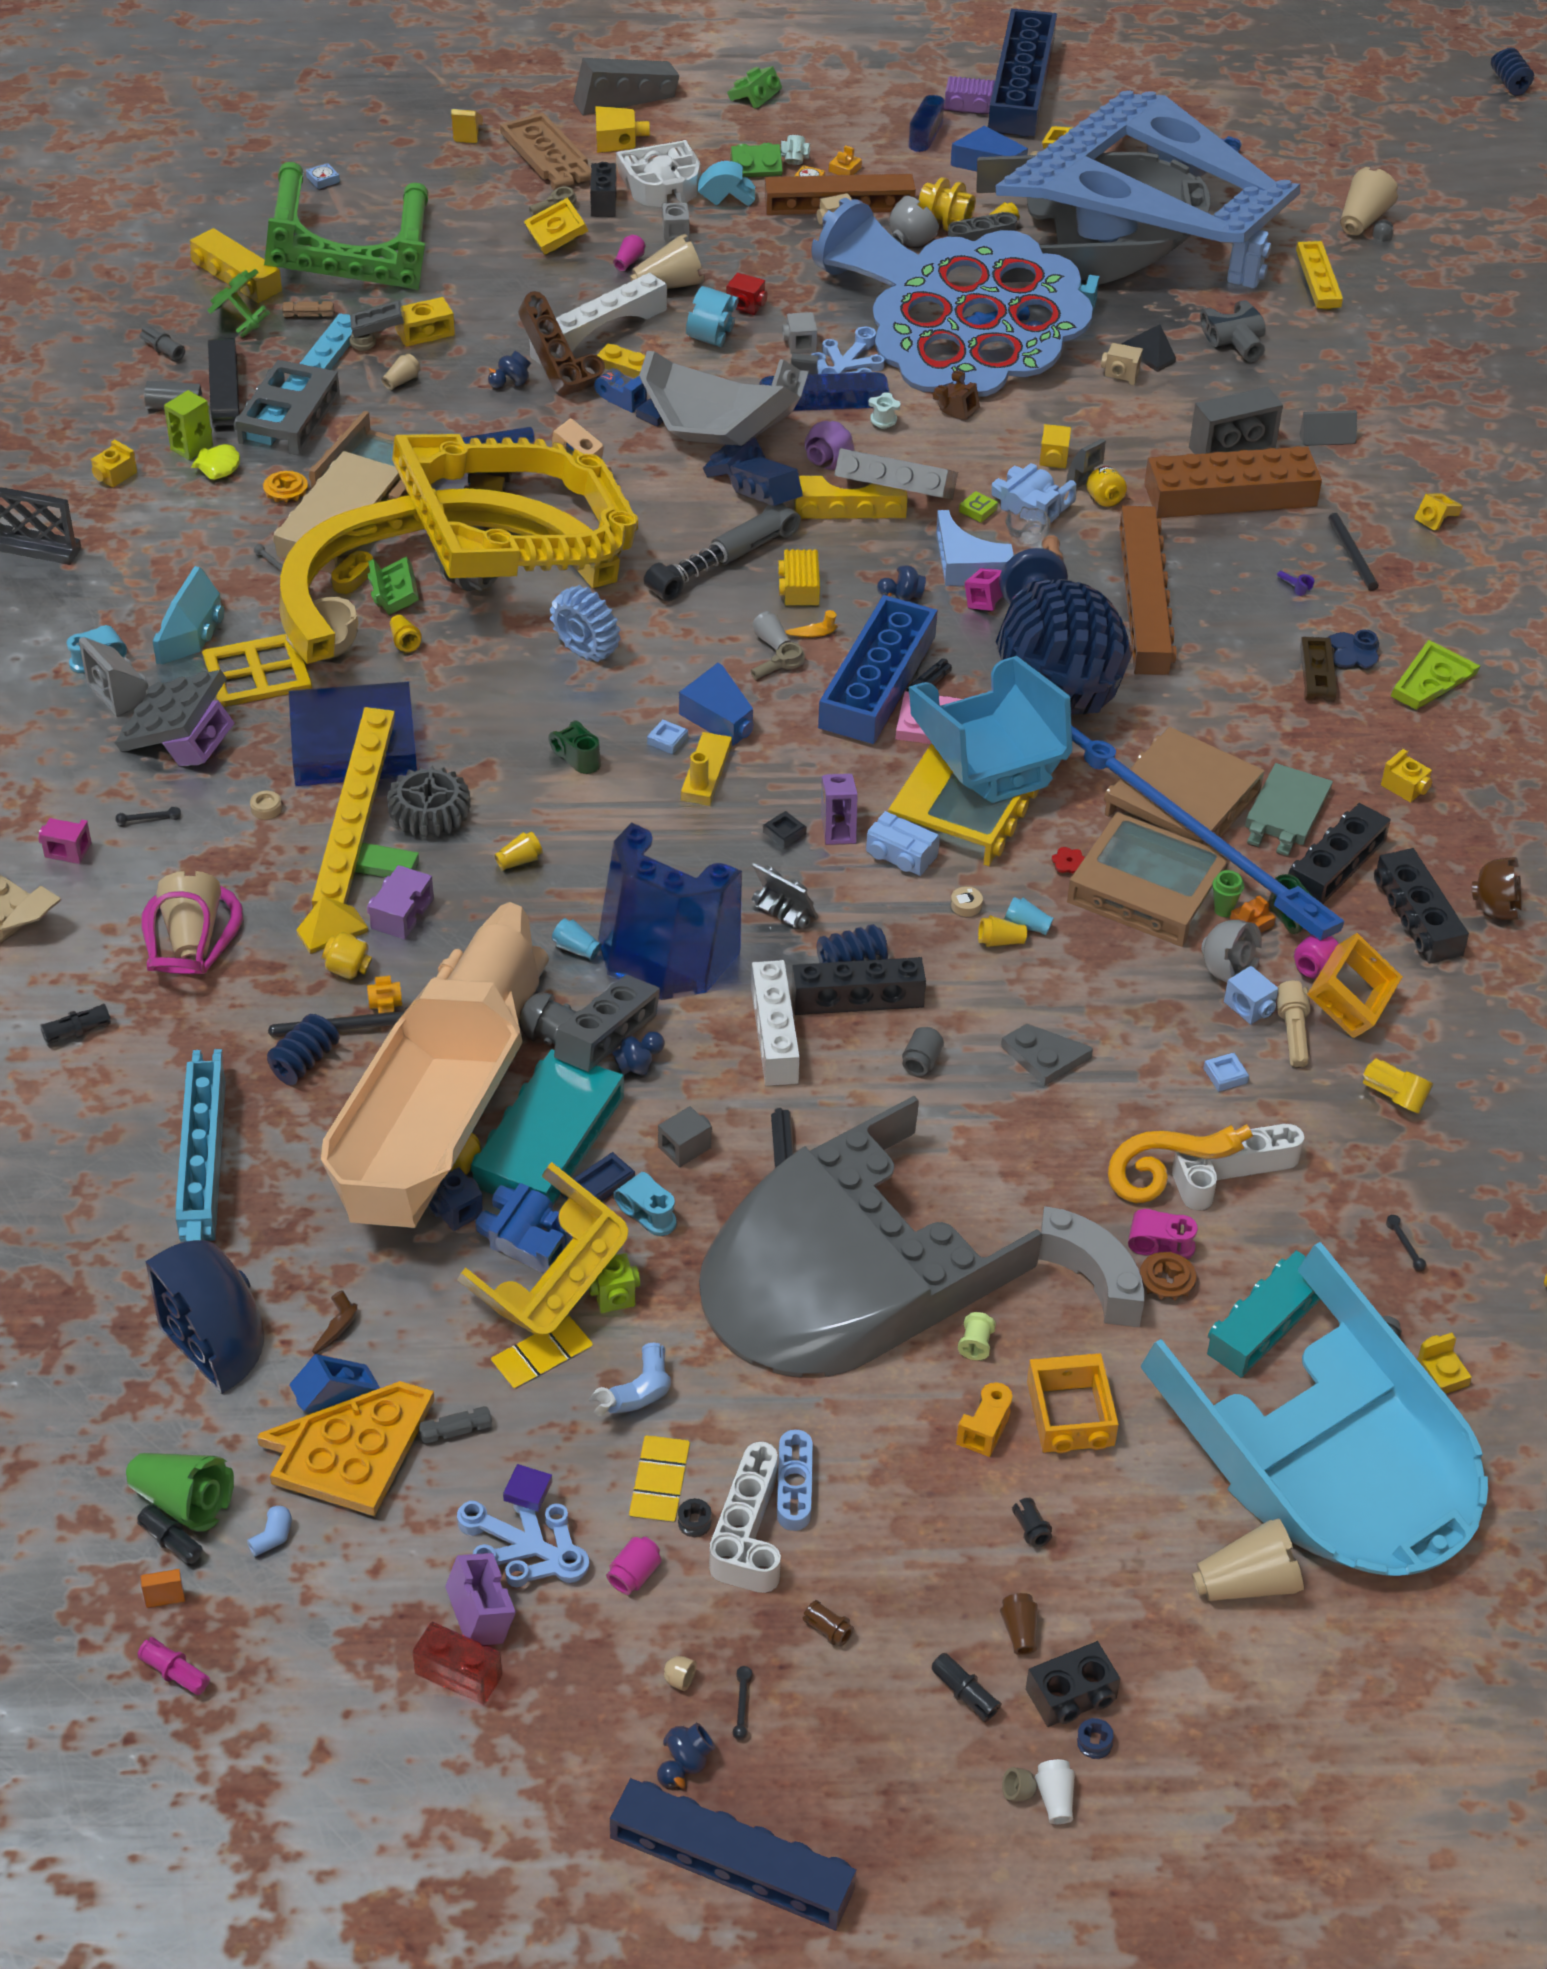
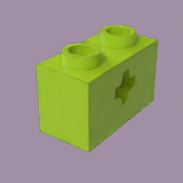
M187 390L164 405L170 450L190 461L199 455L201 449H208L213 446L207 400Z

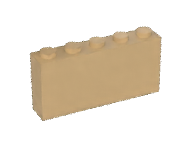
M343 451L331 463L326 473L317 480L316 485L311 491L305 494L296 509L290 512L281 527L276 529L273 542L276 547L277 557L286 559L294 544L306 532L330 517L362 506L387 501L388 494L401 480L396 467ZM359 546L335 557L321 570L332 573Z

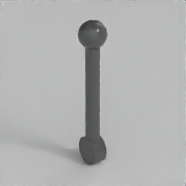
M258 544L254 547L255 554L262 555L282 571L283 565L268 554L263 545Z

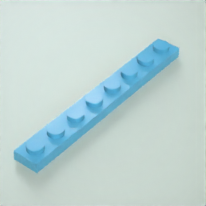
M339 313L299 364L331 370L350 346V336H352L350 315ZM291 374L280 388L301 391L310 378ZM267 404L256 418L280 422L290 409ZM246 432L247 440L271 446L277 439Z

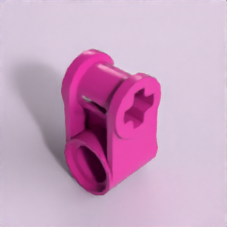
M1140 1209L1133 1215L1128 1247L1140 1255L1172 1252L1190 1259L1196 1249L1193 1239L1197 1235V1224L1194 1219L1186 1215L1157 1212L1152 1209ZM1182 1224L1184 1225V1233H1180ZM1178 1243H1181L1180 1251H1177Z

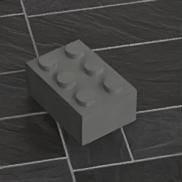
M1269 387L1195 403L1189 448L1194 454L1276 449L1283 404Z

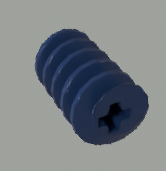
M1506 48L1497 52L1491 58L1490 65L1512 95L1520 96L1528 90L1534 80V72L1517 49Z
M874 924L867 925L865 929L862 927L855 928L853 932L846 930L841 935L834 933L831 934L829 939L826 936H821L817 940L816 948L819 963L864 961V958L876 960V955H879L881 959H888L886 937L882 929Z
M317 1014L306 1015L300 1023L295 1025L292 1031H289L283 1039L278 1041L275 1047L268 1051L267 1061L270 1069L283 1083L295 1085L298 1081L297 1077H304L307 1072L306 1069H312L315 1061H320L323 1058V1053H328L332 1045L338 1044L340 1040L339 1032L324 1017Z

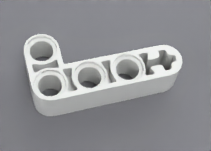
M1292 1124L1250 1129L1253 1137L1242 1142L1245 1149L1218 1159H1203L1175 1152L1172 1175L1184 1204L1193 1210H1205L1212 1205L1217 1180L1295 1167L1300 1159L1304 1133L1300 1128Z
M766 1442L753 1443L744 1452L710 1542L709 1570L716 1580L762 1593L772 1591L779 1584L781 1562L780 1552L774 1545L755 1539L777 1478L778 1454L776 1449ZM729 1556V1557H732V1558L724 1559V1558H721V1557ZM760 1566H766V1567H768V1568H767V1569H760V1568H758V1567H760Z

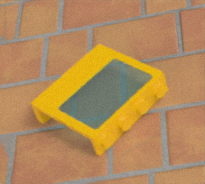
M931 743L889 807L888 812L907 821L985 846L983 865L990 866L995 856L1002 854L1005 839L1007 836H1013L1018 818L1025 816L1030 798L1035 799L1039 789L991 803L974 790L963 785Z

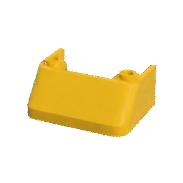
M553 1162L548 1165L542 1177L568 1197V1200L559 1211L558 1220L562 1229L572 1236L573 1239L529 1292L521 1284L514 1281L503 1282L493 1290L466 1267L457 1279L458 1282L498 1314L536 1335L550 1334L559 1326L628 1237V1227L625 1221Z

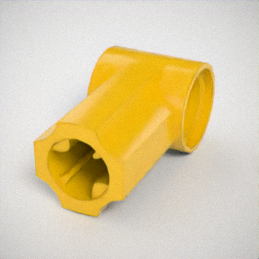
M1377 1058L1367 1065L1363 1073V1084L1391 1097V1101L1418 1114L1434 1083L1414 1073L1404 1072Z

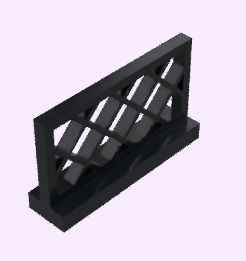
M0 487V497L10 504L6 508L0 504V518L3 517L12 525H4L0 522V552L71 565L82 547L80 539L74 537L68 500ZM20 502H28L36 510L31 513ZM47 507L60 508L61 517H56ZM14 508L25 519L20 522L9 511ZM41 513L52 524L47 527L36 516ZM30 522L39 531L30 530L25 524ZM56 527L65 536L56 535L51 530Z

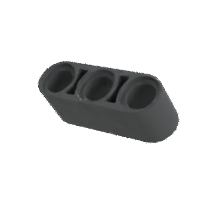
M1001 212L955 221L948 227V237H962L976 241L988 233L1000 230L1016 231L1017 217L1009 212Z

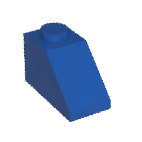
M314 1354L289 1384L297 1398L298 1406L310 1414L380 1389L367 1364Z

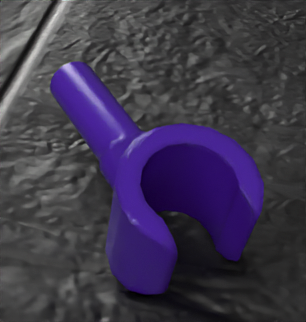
M1281 570L1277 573V577L1295 586L1294 591L1299 596L1305 595L1307 590H1312L1315 583L1314 578L1307 574L1294 578Z

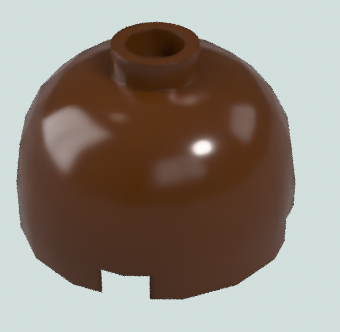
M1517 857L1500 858L1488 862L1480 870L1478 881H1472L1473 900H1479L1482 910L1490 917L1503 920L1521 918L1517 909L1522 910L1520 876H1515L1514 867H1519Z

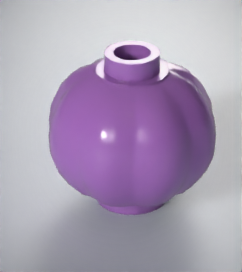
M836 421L816 423L810 429L804 443L807 457L815 465H822L833 457L832 464L825 467V469L830 470L836 469L840 448L855 450L851 433L841 423Z

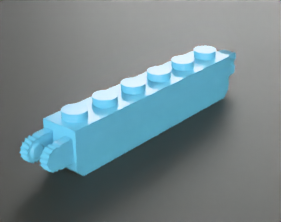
M214 1049L212 1061H203L201 1050H193L192 1061L187 1062L175 1209L180 1242L216 1240L226 1087L222 1049Z

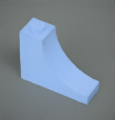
M938 510L936 535L945 586L965 585L964 582L980 568L1002 570L1005 564L1014 556L1012 544L994 543L976 538L963 531L953 521L949 510Z

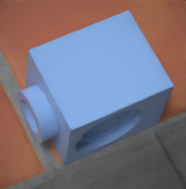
M1250 966L1228 979L1224 1003L1251 1025L1261 1018L1269 1017L1274 1012L1279 988L1254 967Z

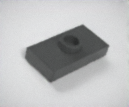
M400 301L350 315L351 330L354 338L372 332H381L386 328L405 323L403 307Z

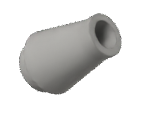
M764 611L754 619L752 623L754 633L775 650H778L782 644L791 642L776 614Z

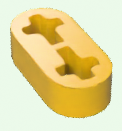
M356 551L350 554L331 573L333 590L341 594L355 591L368 578V573H370L368 561L372 560L373 556L365 551Z

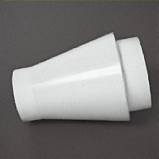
M1057 1759L1040 1763L1035 1779L1048 1812L1049 1823L1065 1824L1073 1820L1072 1807L1075 1771L1070 1769V1763L1066 1760Z

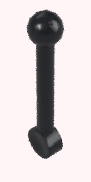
M171 807L168 811L132 815L118 813L115 821L123 825L127 821L163 817L176 820L181 817V810L178 807Z
M1389 1215L1386 1226L1393 1229L1413 1260V1268L1416 1271L1425 1270L1427 1266L1426 1261L1423 1258H1419L1401 1229V1219L1397 1215Z
M747 1666L739 1667L736 1673L737 1680L740 1682L737 1725L732 1731L733 1737L736 1740H744L748 1735V1730L745 1727L747 1685L752 1679V1670Z

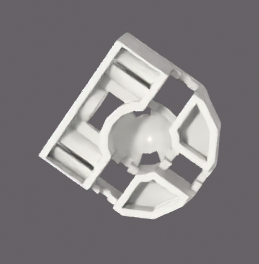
M686 140L616 152V164L619 175L626 187L630 188L632 197L637 202L645 206L662 207V203H667V195L672 194L673 189L680 203H687L697 197L701 163ZM651 156H657V157L651 159L650 161H648V159H649Z

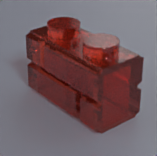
M433 1621L428 1625L412 1652L416 1675L482 1705L487 1702L503 1675L501 1652L488 1646L482 1647L481 1643Z

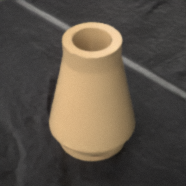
M411 354L400 355L388 372L381 378V381L387 389L393 390L395 387L416 378L421 370L420 364Z

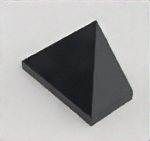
M1161 324L1121 343L1122 345L1142 348L1141 362L1157 372L1176 362V356Z

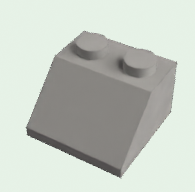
M85 637L79 639L87 685L117 717L135 709L137 705L142 703L147 695L148 683L142 673H137L133 669L130 660L127 657L123 658L115 648Z

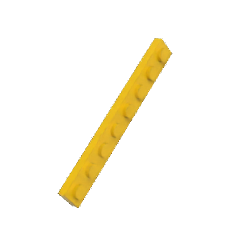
M364 707L312 897L313 908L322 896L344 904L347 903L395 722V711Z

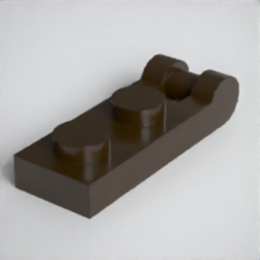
M1301 637L1300 651L1305 700H1315V697L1325 698V701H1335L1337 686L1331 638Z

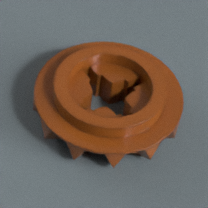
M1172 1252L1155 1253L1147 1257L1140 1267V1275L1143 1285L1146 1286L1147 1294H1158L1160 1301L1164 1297H1171L1174 1301L1181 1295L1188 1297L1190 1290L1195 1287L1196 1271L1190 1261L1179 1254ZM1163 1269L1170 1278H1173V1283H1169L1165 1278H1161Z

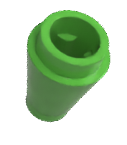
M1225 870L1220 872L1212 883L1214 911L1221 917H1229L1231 915V911L1235 909L1244 889L1241 876L1234 871Z

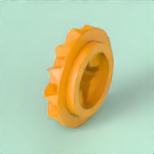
M294 471L273 473L263 483L266 497L273 498L275 502L281 500L286 503L288 500L298 501L299 497L305 496L308 489V482L305 476Z

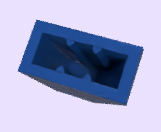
M982 126L952 143L950 165L977 172L978 157L1023 156L1028 154V148L986 126Z
M720 663L715 664L679 692V715L712 734L732 737V746L736 745L743 738H747L753 731V708Z

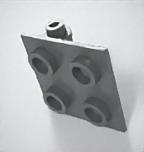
M753 863L752 866L763 886V889L761 891L757 890L752 897V901L755 902L757 908L770 913L774 917L778 916L779 920L786 922L796 929H806L811 920L809 916L816 920L819 918L813 907L814 902L809 898L808 890L803 884L794 879L789 882L781 878V874L770 866L763 868Z

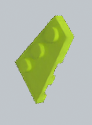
M1428 640L1393 688L1391 697L1417 710L1475 676L1480 669V665Z

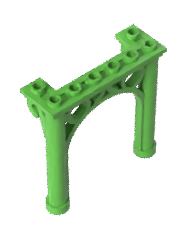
M286 162L281 165L278 173L279 189L274 218H269L264 265L419 290L425 243L421 242L424 211L429 192L423 184L410 183L405 187L401 230L394 239L377 245H347L324 239L310 232L301 224L297 211L304 171L295 162Z

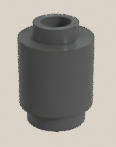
M931 1027L915 1029L902 1054V1065L908 1073L914 1076H924L933 1069L944 1046V1040L937 1030Z

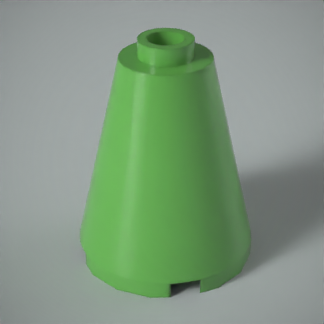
M140 1453L129 1462L126 1468L127 1484L132 1490L194 1531H207L219 1522L220 1519L214 1517L221 1508L227 1509L230 1504L234 1489V1473L232 1468L226 1467L225 1462L227 1461L224 1458L210 1455Z

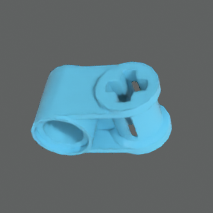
M108 625L100 626L97 629L81 634H74L67 639V648L71 651L69 666L72 671L77 673H85L79 639L83 637L115 648L123 658L127 653L125 643L116 631Z
M640 1172L614 1191V1199L619 1208L626 1215L639 1222L651 1234L664 1236L670 1234L676 1228V1216L672 1212L675 1207L674 1196L657 1184L649 1174Z

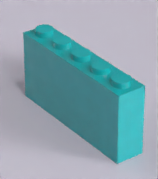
M551 1049L546 1058L537 1063L534 1075L530 1081L522 1085L513 1106L509 1105L506 1108L498 1128L491 1130L481 1153H477L474 1156L470 1171L473 1173V1178L480 1190L494 1195L500 1185L516 1190L518 1185L522 1183L529 1186L530 1190L538 1191L547 1196L554 1205L561 1192L545 1180L542 1174L548 1165L553 1162L572 1178L624 1098V1075L597 1065L587 1072L555 1058V1050Z

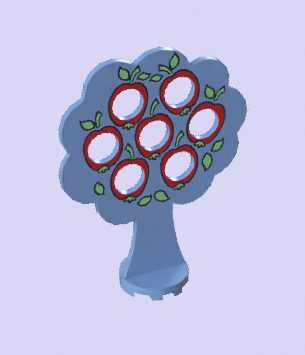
M843 198L839 200V207L834 213L830 210L826 212L822 218L823 230L819 240L813 239L812 242L813 262L826 272L837 275L846 270H851L891 286V288L886 289L876 298L873 306L874 323L878 327L875 346L878 355L884 357V361L887 364L899 368L903 380L910 387L922 392H934L938 385L956 384V381L952 380L951 375L957 370L965 373V385H968L970 382L977 383L979 397L994 394L1005 385L1008 376L1028 377L1041 374L1053 367L1061 356L1063 342L1076 339L1085 333L1092 323L1093 307L1089 298L1079 291L1081 278L1078 268L1071 260L1060 255L1043 254L1039 244L1034 239L1018 231L1000 230L985 234L976 241L962 237H944L926 245L918 255L893 238L876 220L871 208L858 199L849 200L848 198ZM960 266H972L977 268L982 274L978 282L966 287L953 285L948 281L947 275L951 270ZM1025 268L1034 273L1035 280L1027 287L1017 289L1004 285L1001 282V277L1009 269ZM925 301L937 303L944 310L940 318L929 323H920L913 320L909 316V311L916 304ZM984 303L997 309L998 315L987 324L975 325L966 321L963 313L972 305ZM1042 305L1052 312V317L1042 325L1028 326L1018 320L1017 314L1026 306ZM939 339H949L960 347V351L956 356L945 361L933 360L925 354L928 344ZM994 341L1008 343L1014 349L1011 358L1000 363L984 361L979 356V351L984 345Z

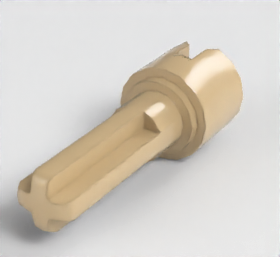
M1286 981L1278 986V1015L1285 1019L1290 1064L1293 1067H1305L1309 1059L1305 1029V1017L1311 1011L1310 1000L1307 995L1309 990L1308 986L1302 989L1300 981Z

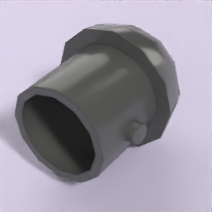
M537 993L525 1002L520 1013L519 1026L522 1032L533 1042L539 1037L544 1040L546 1045H555L553 1037L559 1025L571 1019L577 1011L572 1010L569 1004L561 1005L555 1002L554 994Z

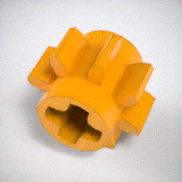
M390 975L375 977V984L367 985L369 1009H378L379 1013L394 1012V1007L402 1006L400 982H391Z

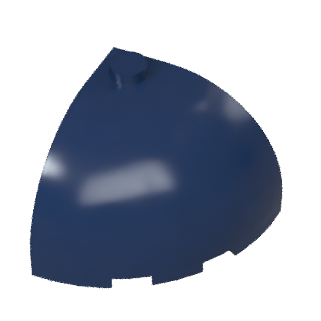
M193 1240L176 1244L145 1261L159 1329L221 1394L225 1393L251 1372L259 1360L264 1345L263 1324L260 1312L249 1289L251 1285L247 1276L241 1270H237L235 1265L217 1245L204 1240Z

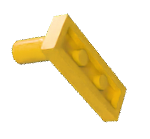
M702 732L696 751L690 755V768L681 789V801L711 805L732 746V737Z

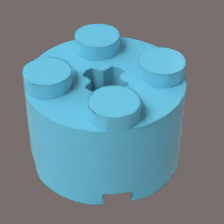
M701 286L693 300V304H696L694 310L689 312L686 335L721 348L725 342V332H731L733 329L735 317L731 315L737 307L738 297Z

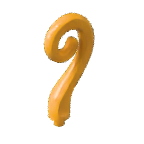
M1247 1124L1237 1130H1234L1233 1126L1230 1125L1208 1136H1194L1174 1131H1147L1137 1134L1123 1142L1113 1153L1108 1167L1109 1184L1119 1197L1128 1202L1145 1203L1152 1201L1166 1188L1168 1180L1167 1169L1164 1163L1153 1156H1145L1138 1159L1135 1163L1136 1170L1140 1172L1150 1171L1153 1175V1181L1147 1187H1135L1127 1179L1126 1166L1137 1154L1149 1149H1166L1203 1159H1218L1245 1149L1242 1142L1253 1137V1134Z

